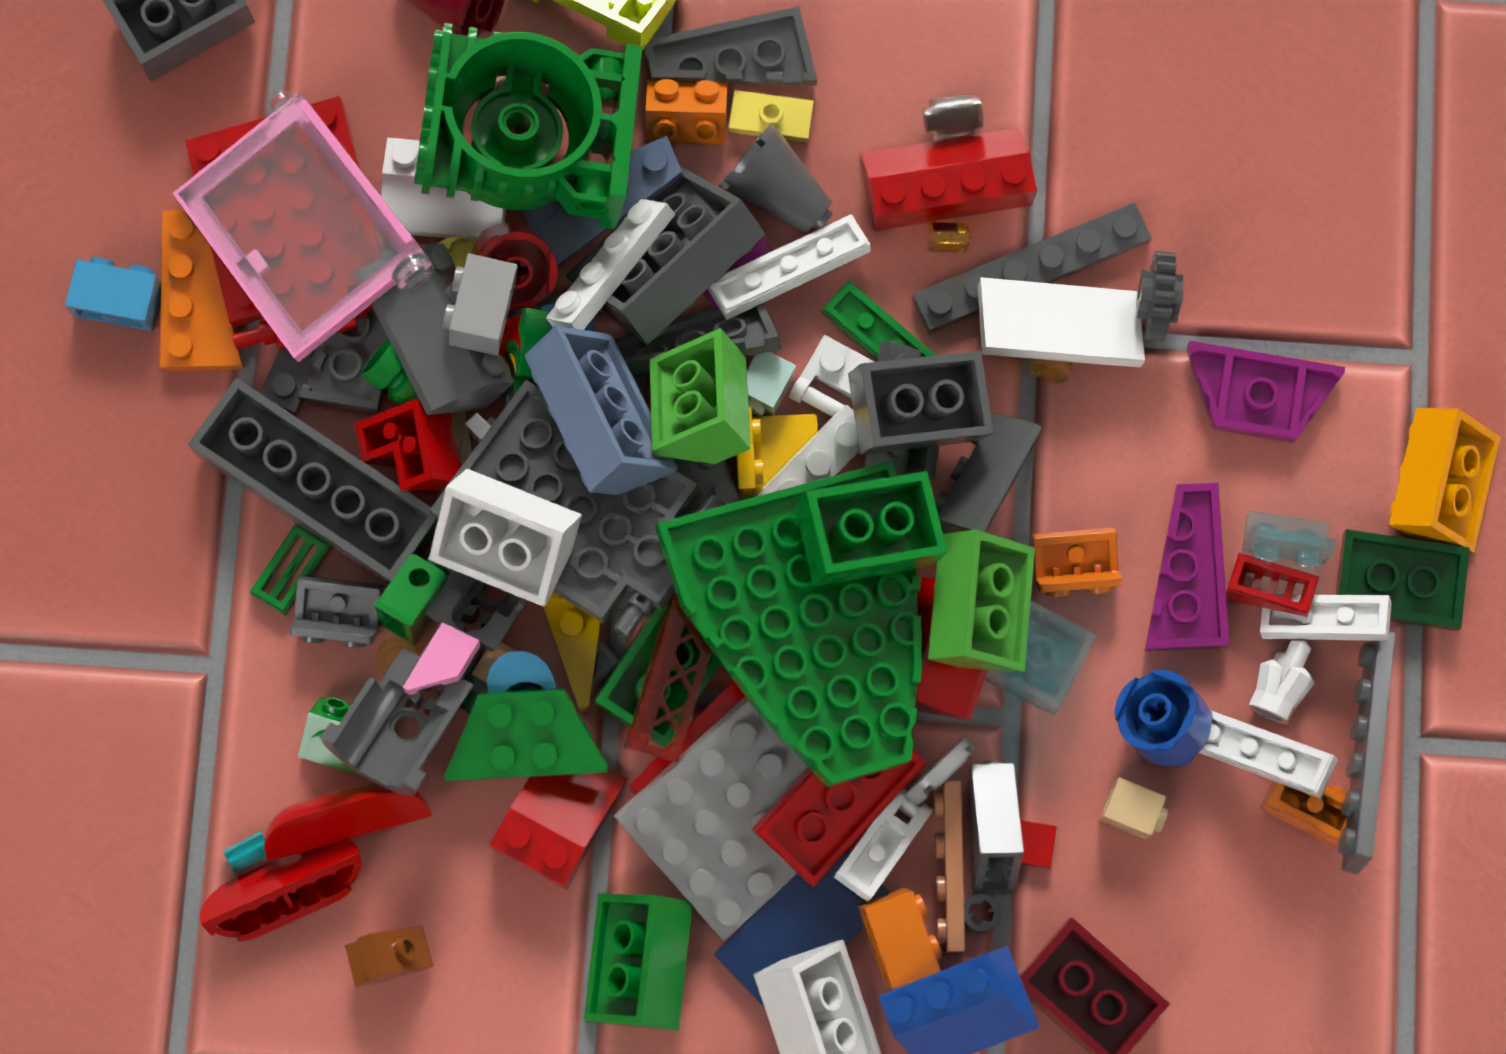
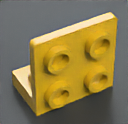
M749 407L751 449L737 455L738 491L742 499L753 498L818 432L817 416L815 414L752 417V408Z

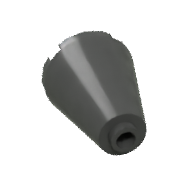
M771 123L719 185L723 190L805 233L811 228L815 230L822 228L833 215L828 209L832 203L831 199L779 130Z

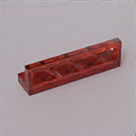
M676 591L666 607L624 749L637 753H646L678 763L712 650L705 640L702 643L698 635L700 633L681 609ZM684 624H686L690 633L681 638ZM693 638L700 651V657L697 664L683 671L675 656L679 644ZM673 664L677 674L668 679ZM695 671L692 683L690 684L686 675ZM681 679L688 693L686 703L670 711L663 698L665 687ZM659 706H661L665 715L656 719ZM682 712L678 726L673 716ZM667 719L676 734L671 751L648 745L653 727Z

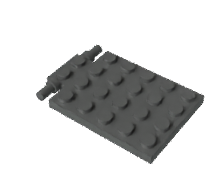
M525 380L450 483L463 471L469 469L582 514L573 551L553 592L604 624L624 594L629 590L633 593L627 602L629 608L614 627V630L619 635L628 638L643 616L648 617L655 607L662 611L676 592L654 527L657 523L680 517L699 490L698 484L675 471L673 474L619 495L589 492L580 478L579 469L571 453L564 445V438L555 419L548 411L547 402L540 388ZM445 490L429 510L431 516L436 520L439 519ZM709 494L697 512L719 507L723 502L715 495Z

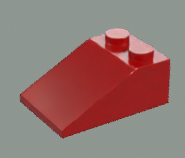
M610 768L606 773L532 776L528 779L492 839L490 847L567 890L628 778Z

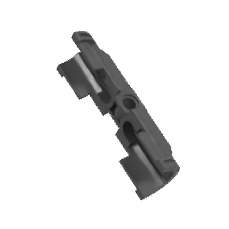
M447 567L445 568L450 575L425 614L440 625L443 622L479 640L480 647L460 681L444 686L439 684L422 689L429 692L435 687L439 697L437 700L434 698L427 700L423 707L424 714L428 716L425 718L418 711L423 704L422 690H418V693L408 695L403 690L404 684L424 651L418 656L402 647L380 683L377 684L375 679L369 677L339 725L337 726L330 722L320 737L326 748L348 767L388 790L407 796L415 795L421 783L424 782L426 773L420 770L472 688L473 684L466 680L482 657L483 650L485 648L491 651L496 650L517 615L528 602V600L509 592L498 602L488 601L484 598L483 593L490 586L489 584ZM478 604L485 611L480 618L481 629L467 632L465 623L473 624L480 615L479 607L476 606ZM404 720L416 721L420 726L419 732L410 739L400 738L396 734V727L400 722Z

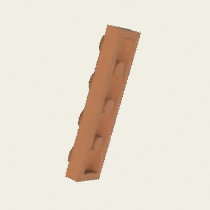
M961 780L945 781L941 785V791H934V816L942 817V833H935V859H943V876H936V901H944V918L937 919L936 932L938 944H945V954H962L965 952Z

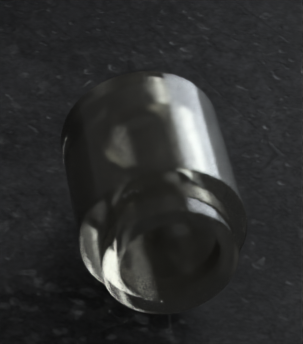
M968 94L930 99L929 108L923 109L926 133L933 132L935 139L974 134L975 129L983 128L980 98L978 96L969 97Z

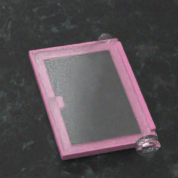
M284 91L272 99L270 106L274 112L178 188L173 195L293 358L300 362L394 285H397L403 292H409L422 286L433 274L434 265L306 98L300 92L293 96L290 92Z

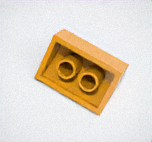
M1416 408L1413 423L1408 432L1409 440L1404 461L1399 470L1400 478L1395 500L1390 509L1389 525L1410 538L1469 547V553H1475L1501 437L1458 408Z

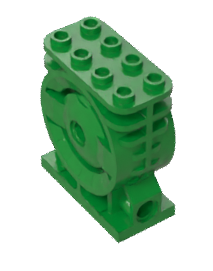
M444 22L443 31L435 29L414 184L422 185L421 194L429 195L430 186L446 189V197L453 199L455 190L464 191L471 195V201L479 202L480 200L488 205L508 210L536 209L558 200L568 214L600 219L599 227L616 229L627 192L642 46L626 44L624 53L591 48L578 56L564 44L552 38L530 32L502 33L494 31L493 36L483 39L476 37V27L469 26L467 36L452 34L453 24ZM505 76L504 88L495 90L496 77ZM541 82L548 85L547 97L540 93ZM489 93L479 102L473 113L470 126L471 146L465 140L463 133L466 115L478 99ZM602 107L613 108V114L602 113ZM559 110L568 129V148L560 162L550 165L557 157L563 139V123L558 112ZM519 126L526 131V133L515 134L512 133L508 129V127ZM591 154L602 155L607 163L590 161Z

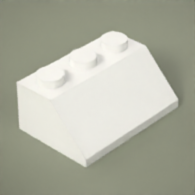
M387 138L382 170L381 197L411 235L439 238L462 236L468 237L469 240L477 241L479 235L485 229L505 223L507 209L494 207L480 200L479 202L471 201V195L467 192L455 190L453 199L446 197V189L430 186L429 195L421 194L422 185L414 184L420 140Z
M466 469L446 486L429 560L544 607L573 551L582 514Z
M844 940L835 941L780 960L754 974L780 1054H881Z

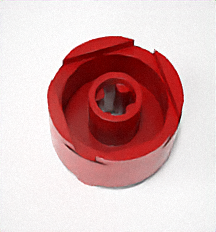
M516 222L501 223L481 232L471 254L510 263L518 260L522 266L517 267L516 283L509 311L522 308L534 309L537 307V304L554 290L558 276L556 258L546 241L533 228Z

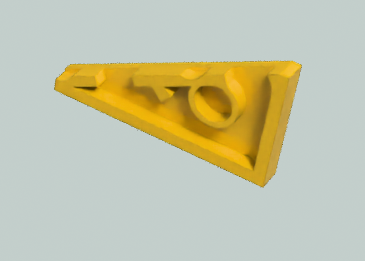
M552 592L547 604L544 606V610L581 713L588 710L590 706L602 622Z

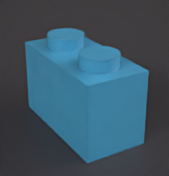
M91 257L90 262L76 259L65 307L74 317L153 332L161 301V281L154 274V270L141 265H130L129 269L114 267V262L99 257Z

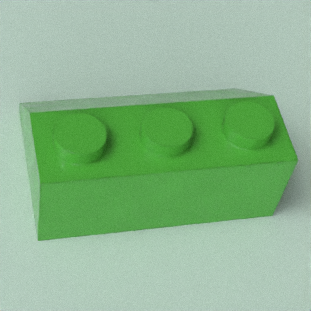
M721 328L650 359L652 452L656 456L716 464L751 449L746 357Z
M976 529L943 534L948 553L937 562L928 659L960 668L1025 672L1035 548Z

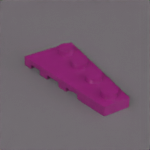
M1219 483L1177 484L1173 496L1144 651L1228 648L1230 644Z

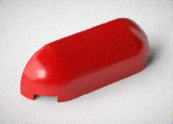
M373 782L285 808L274 817L267 829L264 840V852L267 860L272 861L431 817L432 813L426 799L419 791L413 796H407L388 790Z
M347 839L282 857L224 883L204 902L200 911L201 925L212 936L216 933L226 937H237L238 942H244L258 938L343 899L352 891L351 885L356 880L360 869H362V859L357 845Z

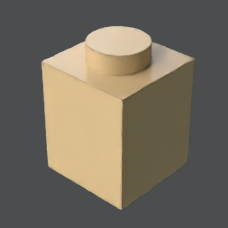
M1119 777L1113 782L1099 821L1146 840L1152 835L1153 831L1160 833L1169 811L1163 808L1166 796Z

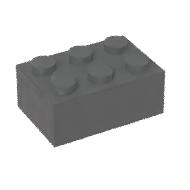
M103 0L150 81L255 23L245 0Z
M981 351L861 363L848 373L860 455L978 442L994 433Z

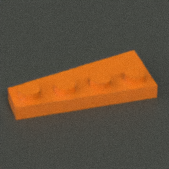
M185 210L162 211L160 368L162 371L244 370L239 350H236L233 343L232 334H235V330L228 320L210 243Z

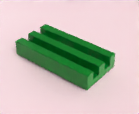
M295 523L249 593L286 616L296 602L297 579L282 602L278 601V598L313 546H316L317 549L300 573L302 576L312 577L332 547ZM299 537L305 539L270 594L265 593V588Z

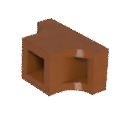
M423 925L370 933L357 938L358 941L345 945L355 987L384 982L395 977L433 967Z

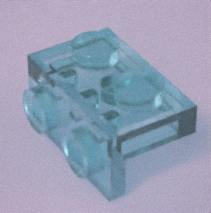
M1250 511L1246 516L1242 552L1253 553L1254 557L1263 560L1276 561L1279 558L1295 560V563L1301 566L1319 567L1320 564L1324 565L1334 556L1336 539L1328 538L1330 525L1326 522Z

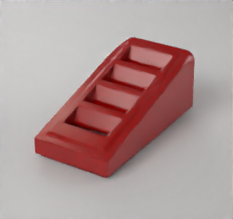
M1239 552L1227 587L1226 598L1244 604L1307 617L1320 577ZM1246 573L1255 574L1251 588L1243 586ZM1263 576L1271 578L1266 593L1258 591ZM1279 580L1288 581L1282 598L1275 596ZM1296 583L1304 585L1299 603L1291 601Z

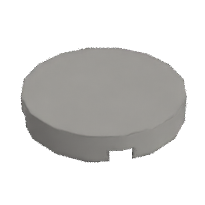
M966 737L960 739L904 795L914 805H920L927 799L929 792L938 786L940 787L968 759L967 756L975 751V746Z

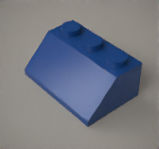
M1008 946L988 952L878 996L894 1038L910 1054H973L1040 1028Z

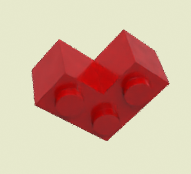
M418 398L355 423L361 461L366 464L396 466L400 491L435 494L443 491L461 468L451 413L427 415Z

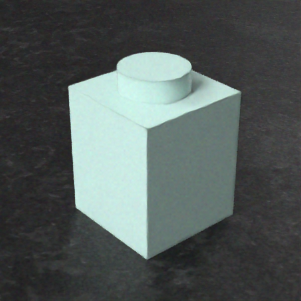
M771 352L755 355L747 370L749 407L752 408L753 415L761 417L764 413L769 416L775 415L796 376L795 364Z

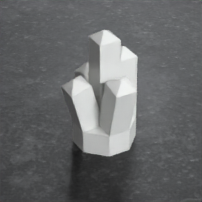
M1291 640L1286 652H1278L1273 660L1260 664L1256 690L1249 703L1251 710L1271 721L1288 725L1294 710L1315 684L1311 674L1303 668L1311 651V647L1305 640Z

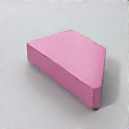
M442 622L404 684V693L413 695L418 693V690L439 684L444 686L460 681L480 647L479 640Z

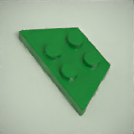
M565 688L480 693L477 696L446 770L445 781L606 773L609 771V764L605 757H602L592 740V734L585 722L580 719L574 709L575 705Z

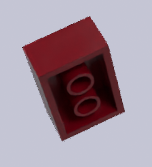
M1073 917L1063 923L1019 974L1029 1001L1089 1054H1128L1170 1005L1166 999Z

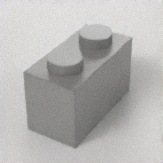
M468 253L465 267L457 266L452 291L458 292L455 305H447L442 327L449 330V345L498 356L516 283L517 264Z

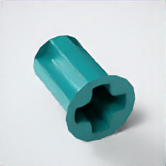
M261 831L223 851L234 873L266 857L264 852L265 838Z

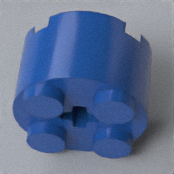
M1157 669L1149 671L1151 674L1140 679L1136 677L1128 682L1120 692L1115 705V719L1118 721L1119 730L1123 738L1144 759L1153 764L1185 766L1191 763L1194 756L1204 747L1211 731L1213 716L1204 699L1182 676L1169 670Z

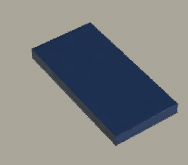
M849 850L845 852L814 888L800 875L796 874L714 954L763 1007L764 1004L754 974L780 960L835 941L844 940L846 945L865 927L857 905L866 902V900L834 878L851 854ZM881 884L871 900L890 892Z

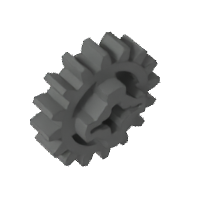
M1155 251L1152 256L1150 269L1141 270L1136 294V319H1144L1142 329H1144L1143 337L1145 340L1164 342L1170 322H1178L1183 300V274L1176 273L1175 253Z

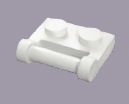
M824 335L803 373L792 388L789 398L799 404L804 401L833 417L844 405L810 387L814 379L851 398L848 373L861 363L874 361Z

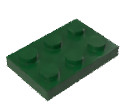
M1346 529L1342 536L1336 595H1389L1392 602L1390 621L1458 631L1462 626L1470 548Z

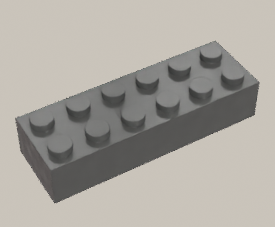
M235 378L187 444L196 456L388 585L411 554L421 558L434 540L438 520L431 516L429 512L431 507L408 491H400L399 485L238 378Z

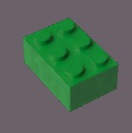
M927 471L806 491L794 505L813 587L933 566L948 553Z

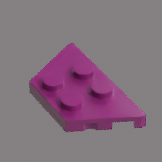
M1189 341L1186 349L1213 429L1292 443L1296 441L1345 373V367L1195 341Z

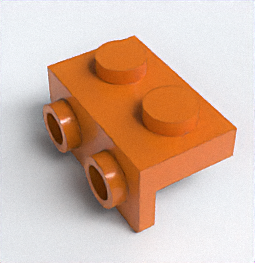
M670 79L660 81L647 80L645 107L646 141L653 142L667 136L670 143L724 144L726 142L727 82H713L709 80L701 82L673 81Z
M1114 527L1032 534V544L1035 548L1034 582L1039 592H1046V595L1050 597H1064L1070 595L1071 590L1087 589L1089 593L1102 594L1112 591V587L1122 586V576L1118 568L1117 531Z

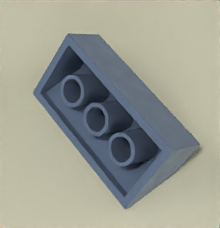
M555 325L524 355L532 371V378L539 386L547 402L548 411L555 419L564 438V445L571 453L579 469L580 478L589 492L619 495L673 474L678 469L673 458L656 456L652 452L651 413L611 334Z

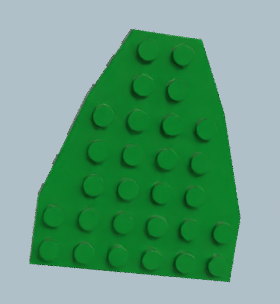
M892 460L657 523L654 527L681 609L759 716L827 787L904 765L911 761L913 748L911 733L912 727L916 723L917 708H915L917 685L921 681L922 673L921 616L918 615L917 592L920 591V577L917 576V569L813 587L794 505L806 491L895 477L897 473Z

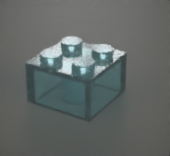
M1031 601L1025 672L988 670L985 680L1054 716L1060 708L1097 635Z

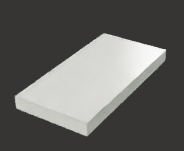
M982 277L979 280L977 289L983 355L1141 368L1145 355L1141 319H1136L1137 291Z

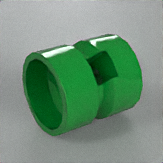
M387 338L365 364L360 376L379 391L387 388L388 398L399 406L417 399L418 396L389 338Z

